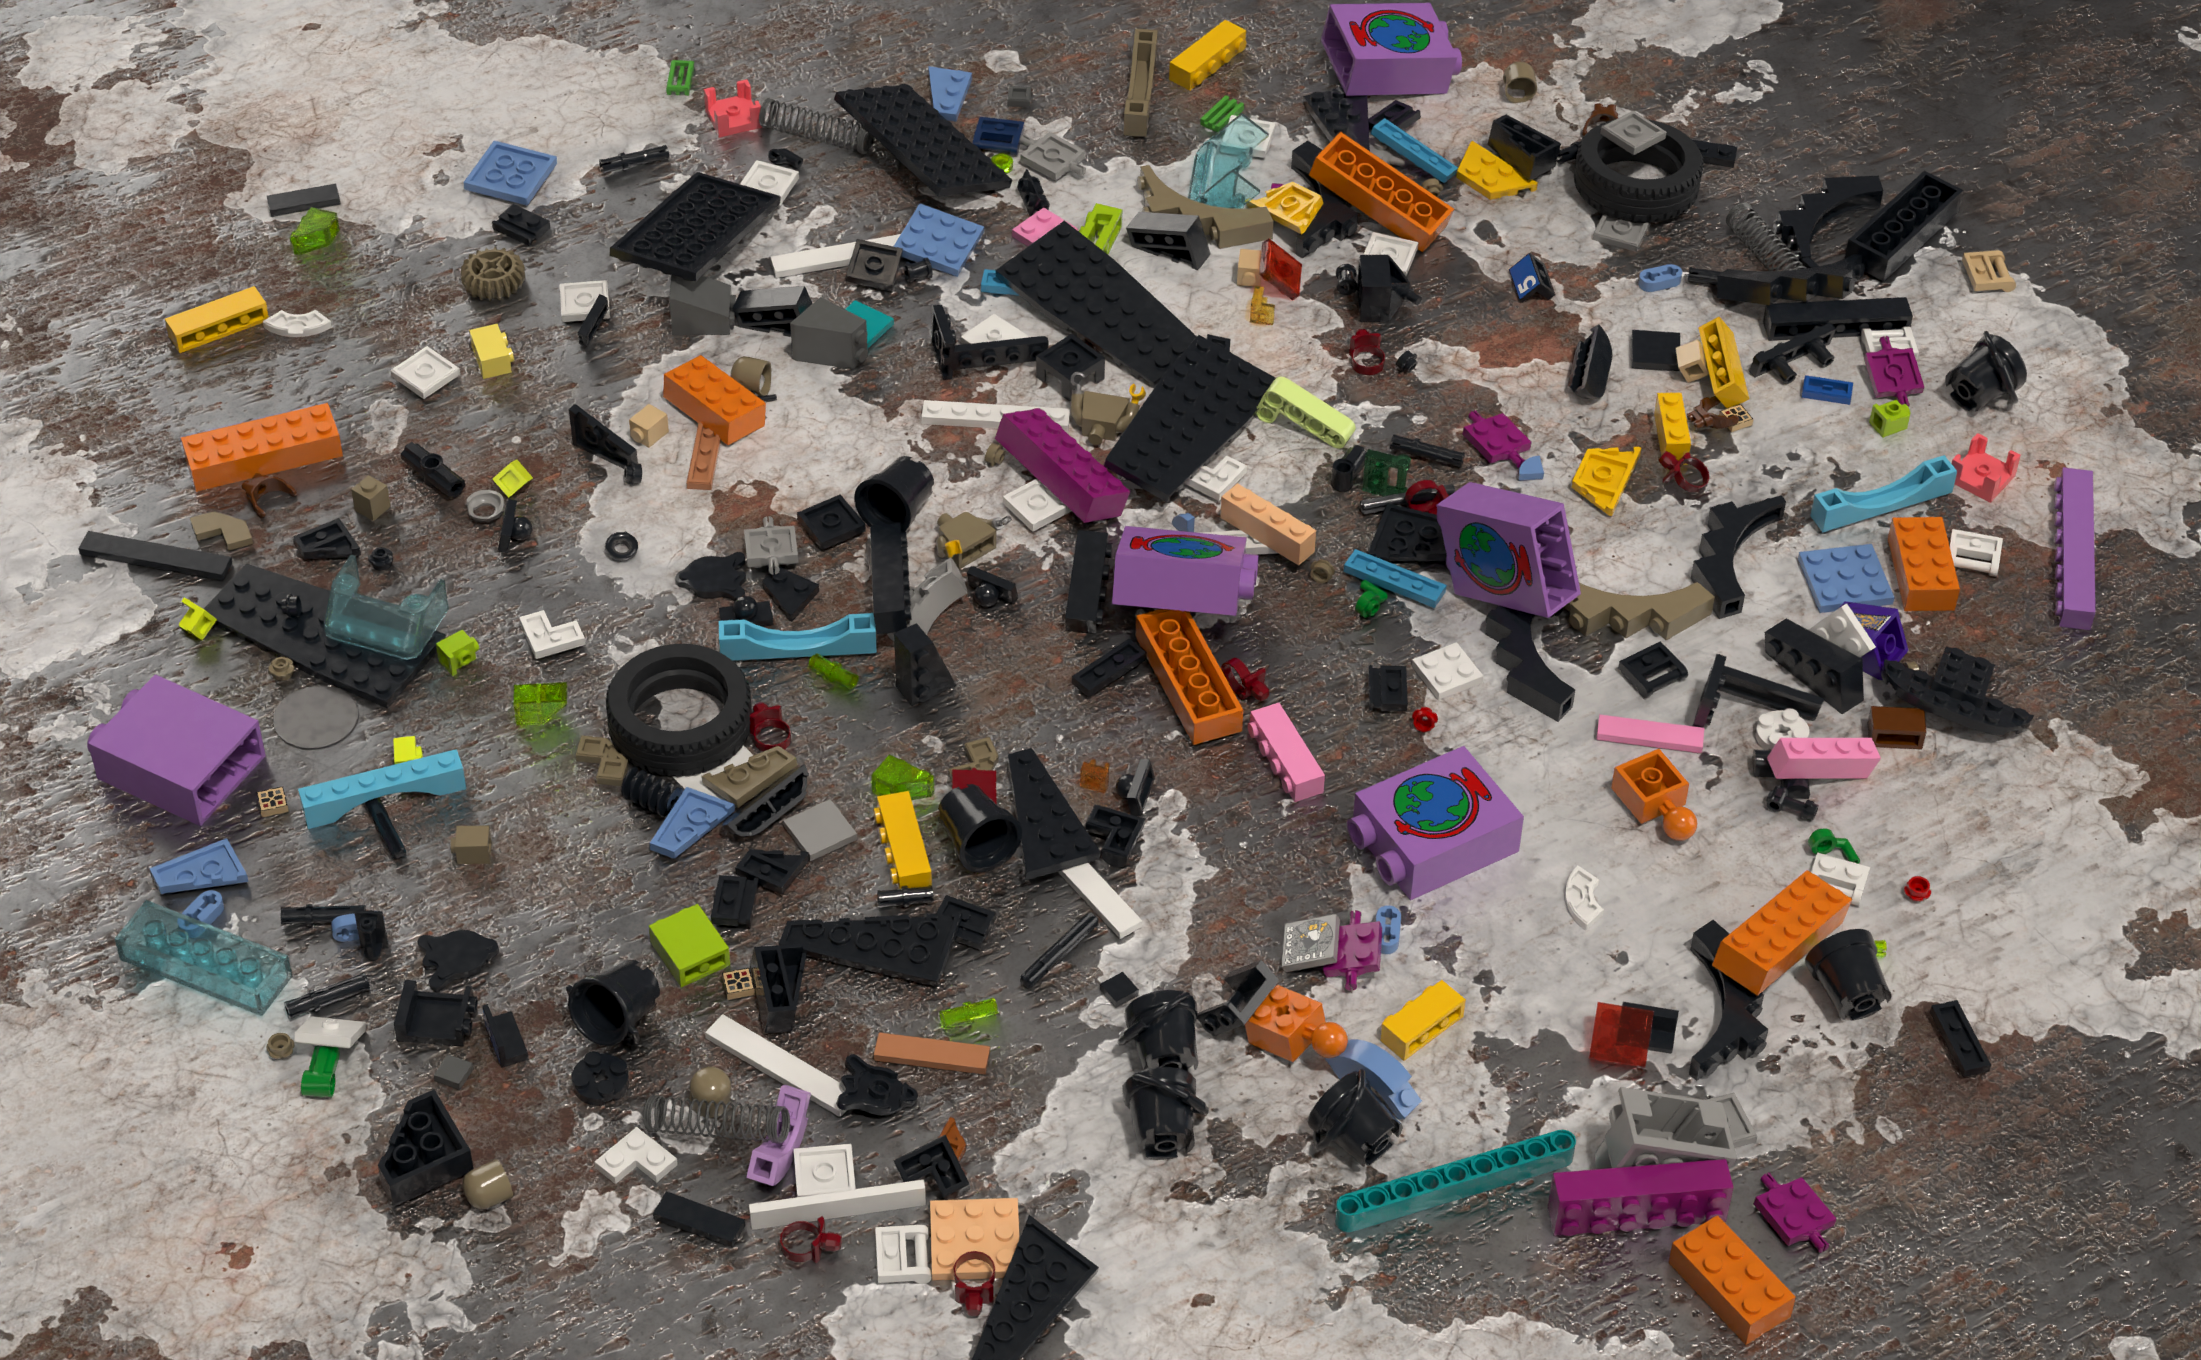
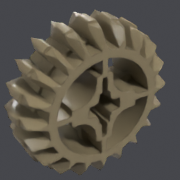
M495 246L491 250L487 248L482 252L477 250L476 255L469 254V259H465L463 266H461L460 272L463 287H465L467 293L472 294V297L479 296L480 300L488 298L491 302L492 299L496 298L498 300H501V297L509 298L510 294H517V289H521L523 282H525L523 261H521L519 255H514L513 251L507 252L505 248L497 250Z

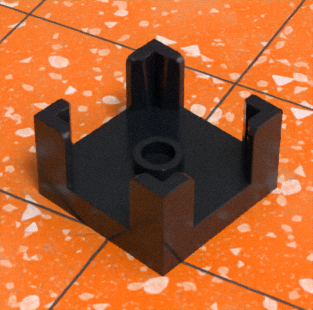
M1070 334L1036 356V378L1046 382V371L1051 373L1061 381V395L1070 402L1072 390H1075V386L1071 383V376L1075 372H1081L1085 378L1095 372V383L1098 384L1105 379V357L1073 334ZM1076 375L1074 382L1079 384V381L1084 378L1081 375Z

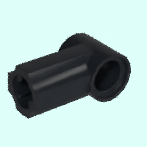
M1359 445L1350 447L1341 459L1334 461L1331 477L1333 489L1340 492L1352 489L1355 477L1369 459V454L1364 450V447Z

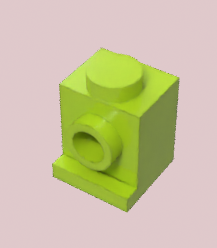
M1897 400L1880 406L1876 403L1872 406L1869 423L1882 437L1892 435L1907 429L1911 414L1910 409L1906 404L1901 405Z
M460 630L436 643L438 660L454 676L457 674V669L476 659L475 652L479 650V645L474 637H469L463 630Z

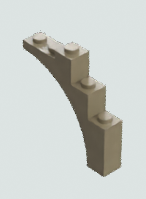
M1150 165L1140 167V176L1137 177L1139 189L1144 192L1145 207L1142 208V212L1198 215L1205 236L1210 235L1212 241H1216L1219 249L1273 239L1274 221L1267 207L1240 209L1200 203L1182 196L1166 186L1156 176Z
M1579 582L1581 594L1565 605L1564 608L1570 611L1569 622L1573 628L1579 630L1585 637L1610 624L1615 631H1618L1625 638L1650 626L1655 633L1668 640L1710 616L1715 596L1698 582L1680 590L1647 596L1604 592Z

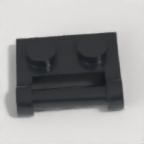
M1661 641L1619 661L1618 669L1638 688L1643 698L1652 695L1654 690L1675 680L1681 681L1688 677V670L1685 665ZM1668 667L1672 670L1650 682L1646 679Z

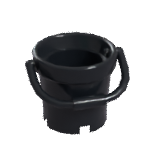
M1984 331V336L1975 344L1972 352L1950 370L1945 377L1946 387L1951 384L1954 390L1950 393V396L1960 407L1967 411H1971L1973 408H1976L1975 412L1979 411L1982 407L2005 393L2010 395L2013 403H2018L2019 400L2015 391L2020 389L2027 380L2026 366L2019 352L2010 342L2001 336L1989 334L1988 331Z
M625 960L600 975L592 974L576 982L573 986L568 985L566 987L569 996L568 1009L578 1031L589 1041L600 1046H613L621 1041L631 1045L638 1044L640 1036L635 1028V1023L657 1005L655 999L660 996L658 980L648 967L642 970L639 966H636L640 962Z
M1177 990L1154 991L1134 999L1125 1008L1124 1019L1128 1029L1124 1031V1035L1118 1039L1117 1043L1125 1045L1133 1039L1135 1040L1142 1071L1157 1067H1173L1188 1071V1068L1192 1067V1065H1194L1196 1070L1199 1063L1195 1034V1022L1198 1014L1197 1002L1189 992Z
M1157 1067L1140 1071L1129 1077L1122 1085V1095L1125 1105L1130 1109L1138 1152L1141 1154L1142 1150H1145L1147 1158L1156 1160L1177 1158V1150L1184 1147L1186 1154L1190 1152L1195 1146L1193 1113L1207 1115L1209 1113L1206 1103L1196 1097V1079L1193 1075L1180 1068Z
M1364 1069L1351 1072L1334 1083L1317 1101L1307 1121L1309 1127L1314 1130L1313 1145L1316 1150H1323L1333 1141L1351 1155L1362 1167H1365V1161L1370 1165L1381 1158L1393 1145L1389 1142L1392 1133L1399 1137L1403 1129L1402 1124L1371 1090V1085L1366 1078ZM1320 1135H1326V1138L1320 1142Z

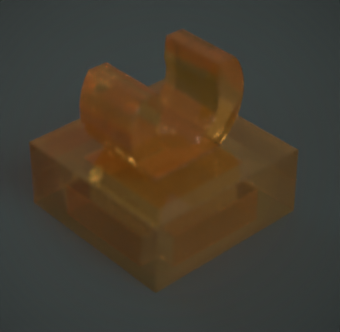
M1092 759L1090 763L1084 762L1080 769V787L1105 794L1109 787V763H1105V766L1101 767L1096 765L1095 759Z

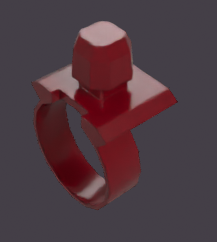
M1358 329L1356 335L1350 337L1349 355L1351 356V366L1354 371L1362 375H1375L1383 370L1385 354L1380 349L1381 334H1369L1365 329ZM1370 352V354L1379 357L1382 362L1376 366L1365 367L1355 362L1354 358L1359 353Z
M1665 451L1658 459L1665 469L1670 470L1663 478V483H1668L1674 477L1676 483L1682 489L1694 493L1700 491L1710 479L1707 467L1697 458L1691 457L1690 452L1685 453L1677 460L1676 456ZM1686 463L1697 468L1702 475L1703 485L1695 486L1688 483L1683 478L1680 467Z
M1422 480L1414 483L1405 494V500L1410 509L1437 515L1438 511L1437 504L1449 497L1444 486H1437L1436 482L1432 480ZM1432 488L1437 491L1432 501L1429 500L1422 504L1410 503L1412 497L1423 489Z
M1234 657L1222 664L1221 670L1234 694L1239 695L1241 700L1251 695L1260 701H1264L1269 697V688L1264 683L1265 667L1250 674L1246 665L1238 658ZM1231 666L1238 673L1239 677L1241 678L1242 685L1244 687H1242L1235 679L1231 670Z
M763 702L756 703L753 706V713L750 714V734L754 735L755 746L762 752L776 746L786 750L791 742V731L787 723L782 721L781 706L768 707ZM768 726L780 728L788 734L785 741L775 745L764 744L756 738L761 729Z
M823 1216L817 1219L818 1228L806 1221H796L783 1229L780 1235L781 1251L791 1261L807 1262L813 1260L816 1264L820 1261L822 1248H825V1251H838L841 1249L842 1236L830 1231L825 1233V1219ZM796 1230H807L817 1236L811 1242L812 1250L803 1254L788 1251L784 1247L783 1241L788 1234Z
M971 1251L961 1255L954 1265L955 1301L959 1304H965L966 1312L969 1316H978L982 1312L983 1304H990L994 1301V1286L992 1284L995 1280V1265L990 1256L983 1252ZM977 1259L989 1264L993 1269V1274L982 1286L971 1287L960 1281L956 1275L958 1267L968 1260Z

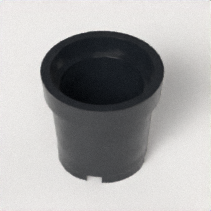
M902 456L897 458L879 474L871 475L858 485L854 494L855 506L858 514L869 527L900 523L901 532H905L915 520L917 511L933 492L934 478L924 463L921 461L916 463L910 460L912 457Z
M967 784V788H954L944 796L939 804L938 810L940 814L938 821L952 840L957 857L962 865L972 872H987L1001 866L1012 857L1020 845L1022 839L1020 822L1006 809L997 806L979 786Z
M1850 929L1836 933L1815 945L1805 958V965L1815 980L1820 981L1840 1018L1846 1020L1845 1016H1850L1852 1020L1871 1016L1882 1009L1880 1004L1885 999L1888 1003L1892 997L1876 957L1877 947L1871 932L1865 929Z

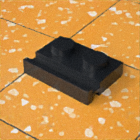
M1395 100L1368 119L1369 130L1372 131L1373 126L1384 118L1400 129L1405 130L1421 118L1420 110L1414 111L1413 107Z
M512 204L500 214L497 221H492L493 230L527 246H531L533 240H537L551 228L549 220L515 204Z
M1373 665L1368 666L1369 711H1373V708H1381V711H1407L1406 666L1380 665V668H1373Z
M719 875L711 912V923L728 926L746 924L747 927H751L759 888V878L747 880L746 877Z
M946 895L937 911V916H952V913L962 912V921L954 941L980 950L983 941L986 940L997 918L996 912Z

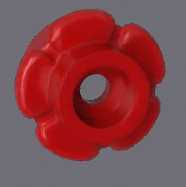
M1422 707L1420 710L1416 709L1413 712V724L1421 732L1432 730L1435 727V723L1438 722V716L1435 712H1432L1431 708Z
M1914 876L1907 882L1904 892L1914 901H1923V899H1928L1931 896L1930 883L1924 877Z

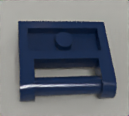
M979 117L972 144L976 145L979 150L1010 152L1011 155L1018 156L1020 138L1024 132V122ZM988 140H997V141H1005V142H996V141H988Z

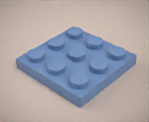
M493 141L463 182L464 189L528 206L557 165V156Z
M919 204L894 244V247L903 248L902 257L920 262L923 258L927 257L932 268L958 277L982 237L984 226Z
M1872 544L1799 552L1798 561L1819 613L1836 611L1844 601L1875 606L1893 605L1895 597Z

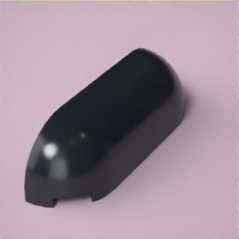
M1599 324L1590 329L1592 334L1584 342H1578L1568 381L1572 391L1585 399H1597L1604 395L1613 354L1610 340Z
M801 765L776 780L726 819L722 826L731 834L740 837L753 836L763 831L799 803L807 794V777L809 773L806 766Z

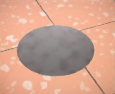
M312 686L297 690L288 695L276 708L273 724L275 731L285 742L301 748H320L340 741L352 731L358 719V708L353 698L338 688Z

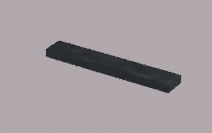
M92 531L87 532L78 548L80 555L222 581L232 565V558L230 556Z

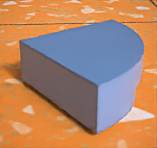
M1540 456L1528 458L1521 464L1519 481L1543 479L1544 470Z
M1189 513L1179 514L1173 518L1172 525L1178 531L1194 532L1195 517Z

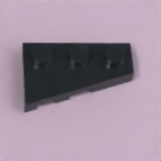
M573 404L569 408L574 446L623 469L625 466H629L631 461L638 463L636 448L578 405Z

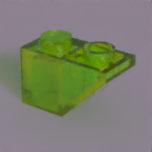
M311 207L307 214L302 217L297 229L291 234L290 242L293 244L294 255H302L330 246L340 231L337 213Z
M567 682L514 685L513 704L516 726L544 724L567 706Z
M888 755L871 775L872 793L879 796L909 791L911 800L932 797L934 794L933 775L926 770H921L891 755Z

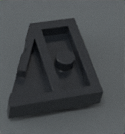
M339 518L293 536L294 545L304 559L361 555L360 547Z

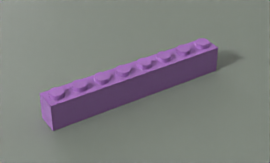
M2063 467L2061 476L2056 477L2054 492H2058L2054 503V508L2058 509L2054 525L2059 527L2055 533V544H2059L2055 552V562H2059L2055 570V579L2059 580L2055 589V597L2059 598V601L2057 600L2055 616H2059V627L2091 630L2095 616L2093 471Z

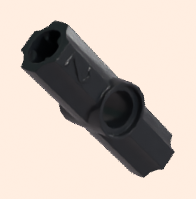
M410 442L405 445L401 453V459L423 476V482L426 485L436 486L448 497L456 498L461 495L462 490L465 488V480L444 465L443 458L440 455L429 453L418 443Z

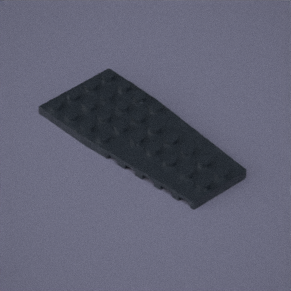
M1065 220L995 270L997 278L1042 314L1064 329L1075 331L1077 338L1083 342L1088 340L1095 345V350L1101 354L1106 352L1112 356L1114 363L1119 366L1125 365L1132 370V375L1135 377H1143L1149 381L1151 388H1155L1164 373L1197 337L1119 263Z
M1198 335L1164 373L1106 457L1104 467L1163 501L1168 502L1171 495L1175 491L1181 490L1184 483L1189 478L1192 479L1200 467L1206 466L1214 454H1218L1227 442H1231L1247 427L1258 412L1257 406L1264 393L1276 378Z
M245 564L204 608V610L217 619L218 628L224 631L230 629L237 633L238 638L244 641L250 639L257 643L259 649L265 652L268 649L275 652L277 658L285 657L291 659L296 663L298 669L387 709L437 653L436 643L446 638L444 633L381 607L250 564ZM288 594L299 596L302 604L301 615L294 616L292 619H289L287 614H283L281 606L282 599H286Z

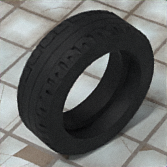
M1614 120L1594 127L1580 141L1575 163L1574 183L1581 197L1590 206L1603 214L1630 222H1660L1682 214L1694 204L1698 197L1704 165L1703 157L1695 142L1675 127L1649 120L1666 131V138L1635 155L1600 134L1601 127ZM1621 161L1643 162L1663 169L1670 176L1658 179L1633 178L1622 175L1607 165Z
M669 644L644 651L633 657L617 671L606 693L608 728L613 745L630 763L650 773L663 776H690L712 770L732 758L742 748L750 734L752 706L748 680L735 662L724 654L708 647L694 644ZM674 689L699 690L714 696L724 705L721 712L711 721L702 726L683 731L660 730L643 723L634 715L640 705L652 696Z

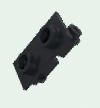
M1026 169L1022 178L1018 181L1017 188L1029 215L1032 216L1035 211H1039L1042 208L1049 210L1050 203L1046 195H1043L1044 191L1040 180L1031 176L1028 169Z
M354 911L361 948H365L364 956L370 961H376L380 957L382 949H389L383 911Z

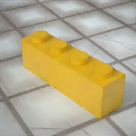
M1224 20L1170 61L1169 80L1189 91L1245 49L1247 44L1246 30Z
M253 286L165 318L168 337L178 352L182 353L261 324L269 316L265 300L256 287Z
M1720 317L1698 327L1714 395L1726 408L1749 400L1732 330Z
M909 791L877 796L878 807L873 808L875 823L881 824L882 827L879 828L881 844L886 843L887 848H884L886 863L892 864V868H890L892 884H897L898 889L906 885L908 888L932 885L931 868Z

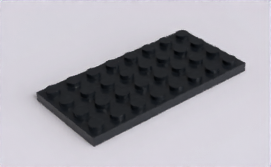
M900 84L898 86H882L878 88L866 87L864 89H848L836 92L834 100L938 197L1010 188L1012 179L1005 174V171L994 164L991 158L983 154L976 145L972 144L963 133L959 132L950 121L946 120L937 109L927 103L925 98L916 93L910 85Z
M696 172L610 247V256L618 258L622 262L635 263L643 268L655 269L666 275H675L682 277L686 281L696 282L780 205V196Z

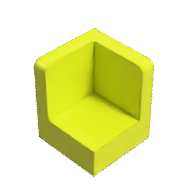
M518 460L511 462L493 478L494 482L508 498L533 479Z
M184 597L181 602L190 609L180 621L179 626L198 639L203 640L217 619Z

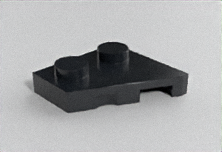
M779 567V573L775 574V569H773L774 575L769 573L762 581V586L765 592L773 598L777 607H782L786 612V618L793 622L818 594L819 584Z
M749 849L735 867L736 875L746 877L747 880L759 878V885L783 895L810 860L809 852L801 851L800 855H784V850L764 851Z

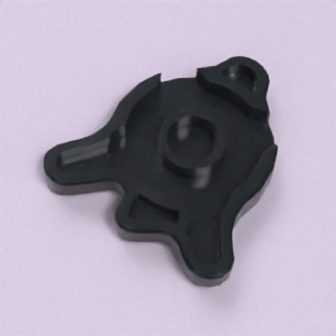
M735 552L726 557L705 556L698 558L676 574V584L681 588H686L688 591L691 589L697 592V597L713 599L724 597L735 601L737 598L745 595V590L741 585L746 581V574L743 571H737L745 564V555L742 552Z
M470 930L452 931L435 937L422 935L417 941L419 949L426 953L422 961L424 969L436 970L429 979L430 989L435 992L442 991L454 980L466 979L481 972L483 964L485 962L488 963L499 951L498 943L495 940L485 938Z
M855 1054L846 1057L845 1067L852 1075L841 1077L840 1086L844 1092L838 1096L836 1102L839 1109H860L871 1114L890 1115L916 1103L918 1098L917 1091L906 1082L902 1084L897 1079V1072L888 1068L867 1064Z

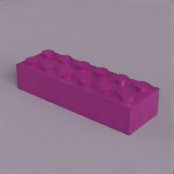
M1034 408L1032 410L1003 414L994 439L1084 523L1122 515L1130 491L1106 467L1092 457L1090 452L1080 446L1076 439L1067 434L1058 423L1054 422L1044 410Z
M1726 1159L1553 1173L1548 1211L1554 1236H1573L1582 1233L1600 1234L1607 1231H1632L1644 1228L1660 1229L1669 1226L1687 1227L1694 1224H1704L1717 1215L1726 1222L1734 1187Z

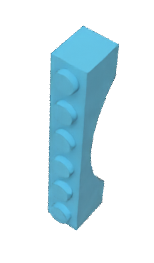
M1943 455L1922 462L1902 478L1875 490L1847 492L1835 488L1815 494L1810 516L1820 530L1826 532L1953 492L1957 470L1946 456Z
M874 613L848 614L839 621L827 626L804 631L773 630L755 625L747 620L719 621L720 653L732 661L877 653Z
M457 749L299 788L298 791L307 828L311 829L335 823L340 817L356 806L384 795L399 792H424L442 796L465 790L466 784L463 766Z

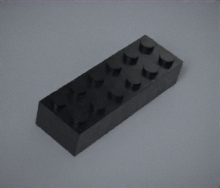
M1924 170L1848 239L1845 259L1853 254L1862 255L1865 272L1885 281L1959 212L1964 190Z

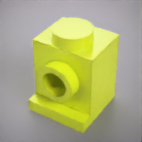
M415 736L393 738L395 764L423 758L422 747H416Z

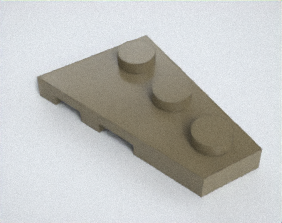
M776 746L749 757L748 762L736 767L730 764L725 766L724 771L718 774H704L701 776L702 783L739 808L795 768L797 760L796 757L781 747Z

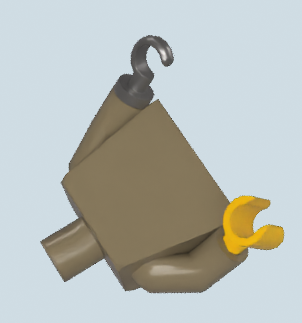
M1075 372L1071 376V383L1075 386L1071 396V415L1075 423L1082 427V435L1088 437L1089 442L1094 445H1100L1103 439L1116 440L1119 434L1126 430L1139 411L1140 405H1138V402L1146 396L1144 387L1142 386L1139 394H1134L1136 385L1132 384L1130 386L1129 392L1132 396L1130 402V398L1081 390V384H1076L1074 377L1081 375L1084 378V374Z
M963 512L955 518H952L947 513L942 514L937 521V524L940 526L938 528L939 537L936 540L938 556L940 558H952L960 570L997 548L996 531L1011 522L1012 517H997L987 520L975 517L969 512Z

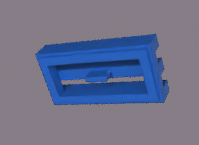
M1805 375L1802 398L1850 405L1853 382Z

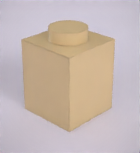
M1240 249L1237 285L1261 287L1264 251Z
M1698 339L1676 348L1678 368L1688 383L1709 375L1703 346Z
M650 404L646 405L629 419L631 438L648 448L669 432L667 414Z

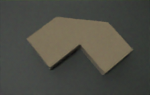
M215 511L190 518L197 541L222 534L228 551L253 544L252 536L244 520Z
M581 735L576 752V761L600 764L596 776L597 784L622 786L629 767L628 760L617 752L608 738Z
M990 737L964 743L965 752L971 763L948 769L951 782L952 769L972 770V768H976L977 770H993L998 763V753Z

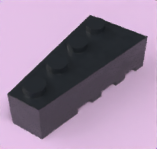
M1078 530L1065 615L1066 631L1096 634L1098 624L1103 623L1104 609H1101V603L1106 601L1107 587H1104L1105 580L1109 579L1110 565H1108L1109 558H1112L1113 543H1108V533Z
M1787 618L1764 632L1765 652L1818 696L1824 698V701L1840 714H1844L1864 701L1862 658Z

